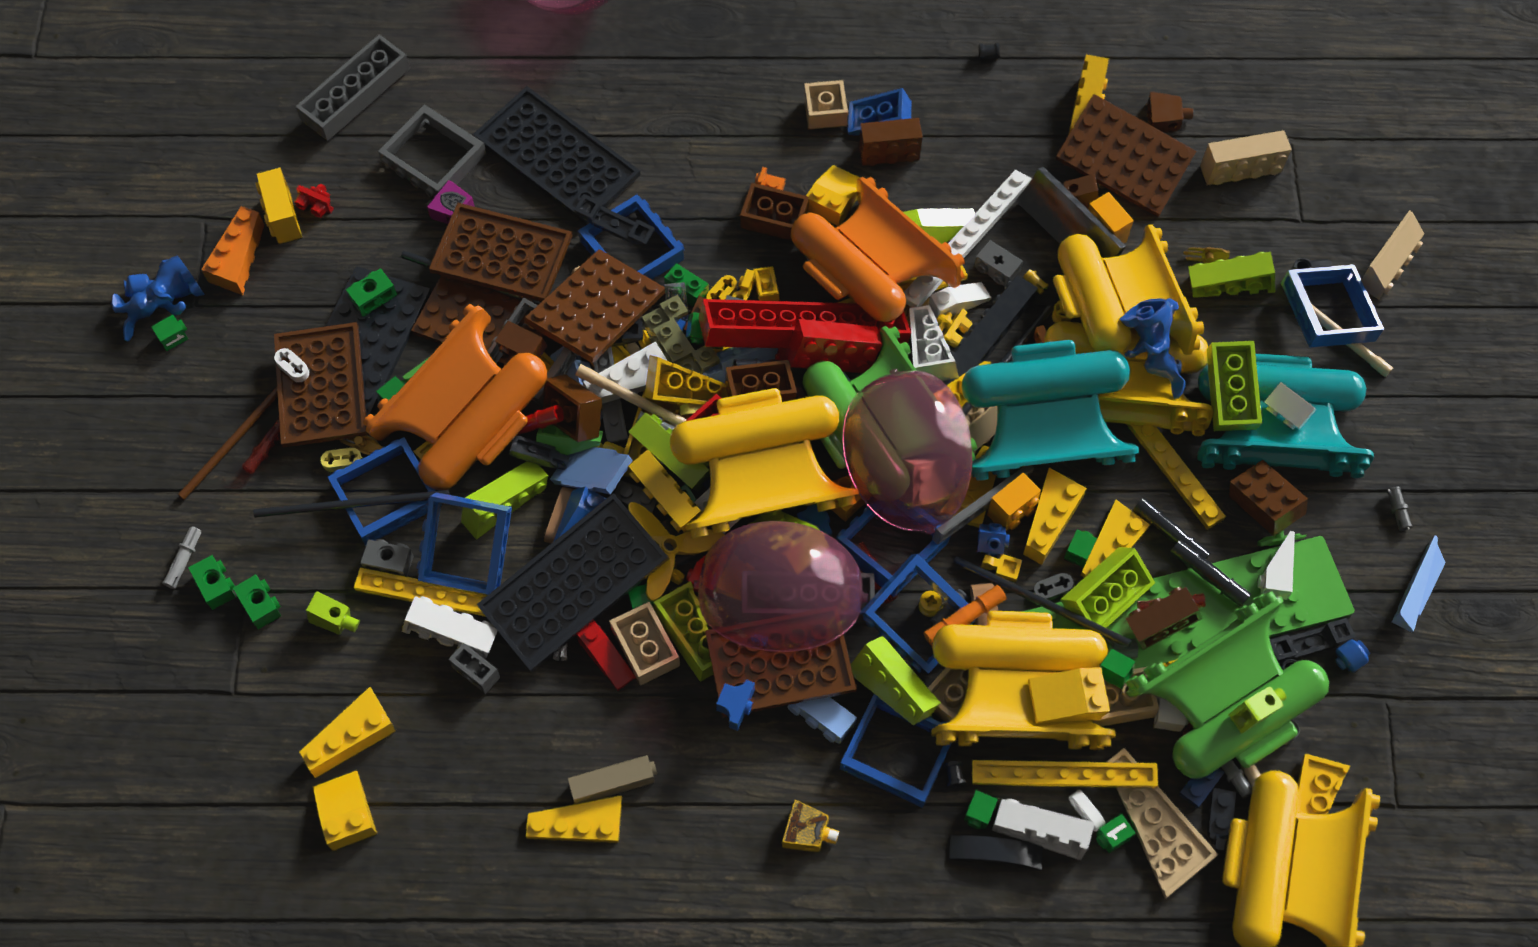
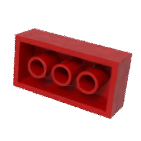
M798 319L786 351L791 367L808 368L816 362L829 361L834 362L840 367L842 372L864 373L874 364L882 346V341L877 326Z

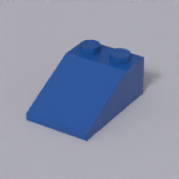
M900 88L849 102L848 134L860 135L861 123L911 118V100L904 89Z
M586 486L573 490L554 541L607 498L593 490L590 491Z

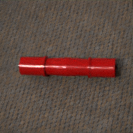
M555 405L527 415L528 422L517 435L525 434L538 428L544 429L549 425L563 421L564 413L559 405Z

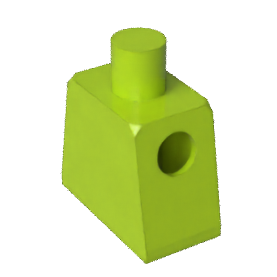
M316 591L306 609L309 623L336 634H341L344 628L355 632L360 623V620L350 616L348 606Z
M1268 687L1244 701L1228 715L1241 734H1243L1282 708V702L1287 697L1281 688L1273 690L1271 687Z

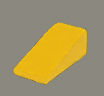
M773 267L753 269L755 271L758 301H779V291Z

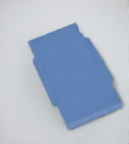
M593 447L568 455L570 459L565 470L556 469L550 480L555 485L578 489L586 486L590 491L611 494L633 460L629 455L619 454L616 450Z

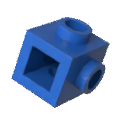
M998 523L980 524L977 552H985L990 556L1003 555L1004 547L1009 546L1010 535L1006 534V527Z

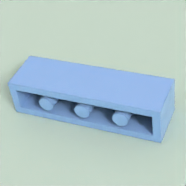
M830 697L788 705V709L797 716L800 714L806 719L805 721L810 727L820 729L824 732L823 735L830 742L835 741L839 745L856 725L857 717Z

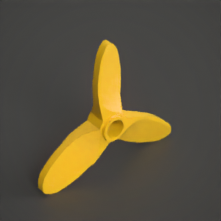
M630 502L628 505L629 512L669 557L668 561L647 577L646 595L652 602L660 598L668 586L673 573L676 555L704 553L714 549L725 540L723 533L713 534L712 529H707L709 535L693 539L691 531L678 536L670 535L660 521L645 507L635 502ZM664 544H671L674 550H667L664 547Z

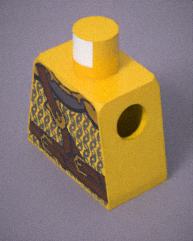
M795 800L782 847L819 852L822 841L836 845L839 831L827 828L828 815Z

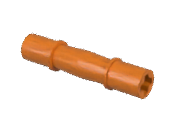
M996 585L982 595L977 596L976 600L960 608L947 619H941L939 623L925 631L924 636L926 640L933 646L934 637L943 626L951 624L968 625L982 614H987L990 610L1007 600L1004 591L1000 586Z

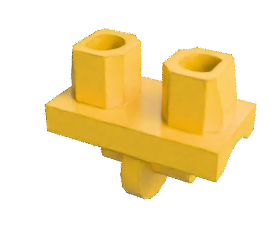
M961 309L959 314H955L952 319L953 315L950 312H947L946 315L940 314L936 319L941 331L946 328L943 332L946 343L954 348L963 339L962 336L955 332L956 329L966 333L973 324L965 317L967 311Z

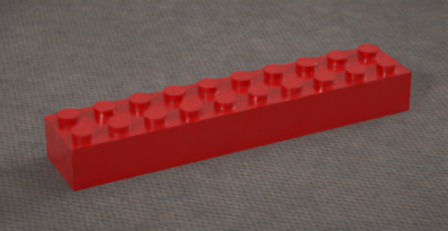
M703 299L698 317L705 347L787 348L798 319L877 326L879 334L882 327L887 326L890 329L895 326L900 333V338L897 339L900 344L904 342L908 344L911 336L904 310L895 320L884 323L873 319L858 304Z

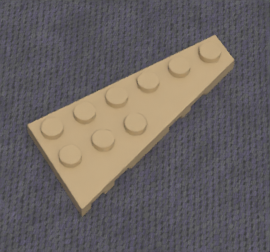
M1125 748L1107 761L1108 763H1137ZM1116 787L1166 899L1218 854L1159 787Z

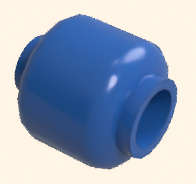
M147 274L129 275L127 281H123L125 296H129L131 299L134 294L144 292L146 287L154 280H149Z
M1348 640L1335 651L1337 656L1335 662L1341 670L1347 669L1349 672H1356L1369 662L1368 656L1370 652L1360 640Z

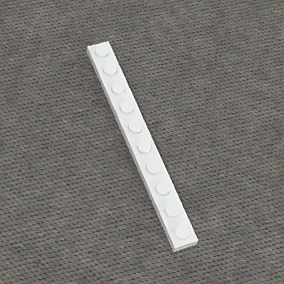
M1015 170L948 243L952 250L951 253L953 255L959 253L965 258L1012 206L1032 178ZM933 276L917 277L904 291L906 304L912 308L920 307L943 280Z

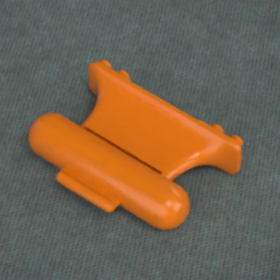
M861 177L856 181L859 206L855 213L838 227L834 228L826 219L814 213L803 214L793 222L790 237L795 247L809 259V261L803 264L804 270L835 299L841 300L848 295L868 315L880 322L893 321L903 313L906 305V296L902 288L897 284L914 277L933 276L943 280L951 288H957L960 286L961 280L965 278L961 270V266L965 263L963 256L959 253L953 255L951 247L947 242L942 244L897 208L887 199L888 193L884 188L879 190L876 188V183L872 177L867 179Z
M472 304L464 308L463 314L465 317L460 322L454 320L449 325L451 332L446 337L447 339L399 392L393 395L390 400L382 399L377 406L380 411L375 416L372 414L368 415L363 421V424L367 426L366 432L377 441L385 440L395 431H406L423 438L433 445L421 458L418 468L422 481L430 488L439 491L448 490L455 486L477 460L487 466L496 459L527 424L528 419L521 411L543 388L547 380V369L544 362L531 353H518L502 369L496 365L488 354L483 342V332L490 324L491 317L481 306L474 307Z

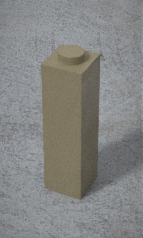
M648 755L570 777L568 781L574 803L580 804L655 783L653 775H656L657 771L654 761L649 762Z

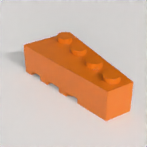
M243 206L240 207L201 269L207 282L241 295L244 294V285L248 281L249 269L254 261V253L259 245L265 226L259 212Z

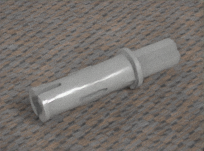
M190 527L183 542L179 543V551L170 566L167 576L162 583L163 585L176 589L191 554L195 553L194 547L201 535L200 529Z

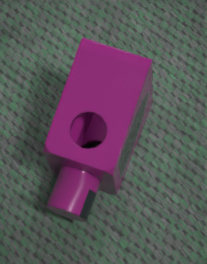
M448 180L427 207L430 218L449 224L457 203L475 207L473 198L455 183Z

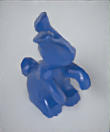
M178 255L162 260L155 280L146 287L144 292L134 294L129 302L125 303L117 294L112 295L111 305L114 312L128 313V318L124 322L123 327L125 341L131 340L136 322L139 319L150 317L158 307L166 309L172 315L177 316L186 309V305L183 301L173 305L174 299L190 294L194 296L205 295Z
M1171 298L1144 300L1133 306L1119 319L1125 326L1134 327L1140 337L1135 348L1126 351L1124 355L1127 358H1133L1140 353L1147 352L1148 356L1144 363L1146 371L1150 374L1169 379L1173 398L1178 399L1183 394L1185 388V380L1179 375L1182 369V362L1178 359L1175 360L1168 353L1170 348V327L1173 321V314L1179 309L1178 302Z

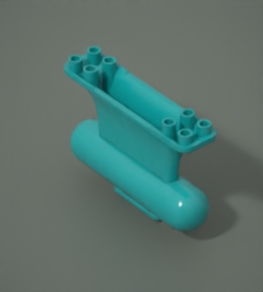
M1072 340L1014 346L1012 348L1011 362L978 365L970 368L965 373L961 386L966 401L978 408L997 406V426L993 441L985 454L971 462L970 468H968L971 476L976 477V480L989 479L988 472L992 471V474L997 475V478L1010 477L1009 469L1020 468V466L1096 458V462H1102V465L1115 464L1114 456L1124 463L1135 462V454L1139 453V447L1132 443L1122 442L1112 434L1102 416L1098 394L1113 393L1121 390L1129 381L1130 367L1126 358L1118 351L1113 350L1076 354L1075 343Z
M1256 354L1262 424L1256 430L1225 431L1219 439H1207L1202 442L1197 453V459L1202 462L1203 468H1213L1215 463L1223 464L1224 469L1232 470L1236 468V465H1255L1264 460L1269 466L1318 469L1329 471L1332 477L1342 476L1343 472H1351L1352 478H1362L1364 471L1370 467L1374 460V453L1369 449L1351 446L1345 441L1338 430L1334 411H1352L1363 403L1367 389L1364 379L1358 373L1350 370L1312 368V360L1309 357ZM1207 365L1199 373L1198 388L1200 394L1207 401L1211 402ZM1280 382L1316 408V411L1301 429L1297 427L1291 429L1283 422L1285 420L1280 414L1274 416L1266 409L1268 407L1265 403L1266 399Z

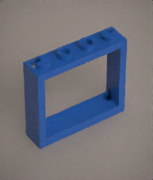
M637 194L611 211L626 217L638 210L671 249V251L638 271L652 280L673 267L676 263L678 264L683 261L685 249L679 240H675L669 227H664L659 215L650 210L645 199L642 200ZM589 223L579 229L578 234L580 242L592 256L599 249L603 252L605 251L594 238L603 230Z
M1354 265L1288 270L1281 282L1309 348L1376 342L1384 330L1382 322ZM1343 283L1363 328L1323 331L1303 286Z
M402 438L392 441L382 449L373 451L363 459L355 460L344 469L334 471L332 475L328 476V479L340 501L348 500L340 487L342 484L404 452L420 478L419 462L406 439ZM422 481L428 492L435 491V489L430 488ZM428 501L411 502L364 528L353 508L345 510L366 546L368 539L376 541V539H380L427 514L428 511L425 510V505H427Z
M437 492L428 498L427 505H425V510L428 513L427 519L424 520L422 531L425 534L424 540L421 541L419 552L422 555L421 561L417 564L418 581L489 595L501 584L512 507ZM441 503L497 513L487 582L431 571Z
M877 499L874 504H868L860 517L856 516L851 521L850 527L847 530L842 529L836 536L835 549L845 552L847 554L846 559L863 573H874V582L881 587L893 575L853 544L850 539L889 502L931 536H934L936 529L941 526L939 522L919 506L908 505L899 499L892 501ZM950 537L940 544H936L932 540L918 555L928 564L948 544ZM912 569L890 595L895 597L918 573Z
M918 554L910 555L859 613L864 617L863 620L870 628L874 627L880 632L878 634L879 637L884 636L903 659L906 658L911 662L910 667L912 669H915L919 674H929L938 664L934 654L925 662L875 611L912 569L956 611L968 603Z
M874 694L841 761L840 769L923 808L953 742H950V745H943L922 791L853 759L876 708L907 721ZM931 715L915 725L931 732L936 726L948 722H939L933 719Z

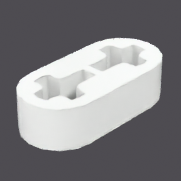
M283 348L275 353L274 359L277 366L292 380L303 382L309 377L307 365L291 350ZM281 358H288L290 363L288 364L285 360H281ZM296 367L298 370H302L303 372L301 374H299L298 372L296 373L294 368Z
M1077 790L1069 796L1070 803L1083 820L1095 823L1093 831L1097 832L1099 828L1106 824L1102 815L1082 791Z

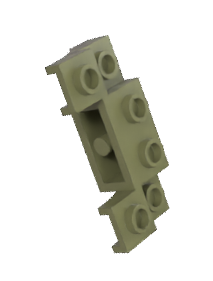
M678 295L660 303L658 309L642 316L643 325L652 337L651 342L657 343L667 361L700 374L705 373L720 363V359L712 347L703 346L694 350L677 324V320L688 314L687 308Z

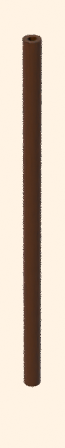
M277 387L179 492L178 496L181 499L185 500L273 404L278 398Z

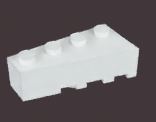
M930 305L909 308L913 366L924 382L932 383L959 378L955 359L950 352Z
M654 342L598 374L638 394L645 391L649 355L666 361L667 359L657 343ZM587 381L583 382L585 388L602 399V404L620 398Z
M414 597L405 618L402 632L410 634L412 630L417 632L420 638L426 640L434 637L437 638L440 644L445 646L456 644L458 645L457 648L465 643L481 657L487 658L498 631L492 623L476 621L473 616L467 613H456L451 607L436 605L427 597Z
M1002 799L992 831L1040 845L1043 848L1081 860L1088 849L1095 823L1043 810L1035 806L1020 804L1014 799Z

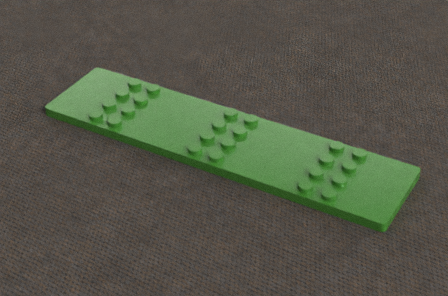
M1322 536L1294 542L1293 590L1289 598L1283 600L1284 602L1273 613L1269 625V638L1348 618L1354 613L1353 605L1325 539ZM1280 546L1212 564L1251 593L1250 597L1243 604L1247 606L1253 603V598L1261 594V588H1258L1259 575L1264 573ZM1188 569L1153 578L1155 584L1113 621L1107 629L1128 639H1136L1138 642L1126 618L1130 617L1129 614L1136 609L1141 608L1143 610L1149 607V603L1157 598H1166L1169 596V592L1175 588L1181 587L1183 589L1187 587L1203 619L1145 650L1142 649L1138 642L1137 659H1132L1136 661L1134 669L1148 667L1159 662L1167 664L1169 661L1184 656L1237 620L1238 617L1234 611L1239 606L1224 594H1221L1219 589L1205 581L1193 569ZM1062 602L1056 603V604H1058V605L1064 607V605H1063ZM1043 607L1022 611L1049 613L1052 616V628L1086 630L1083 626Z

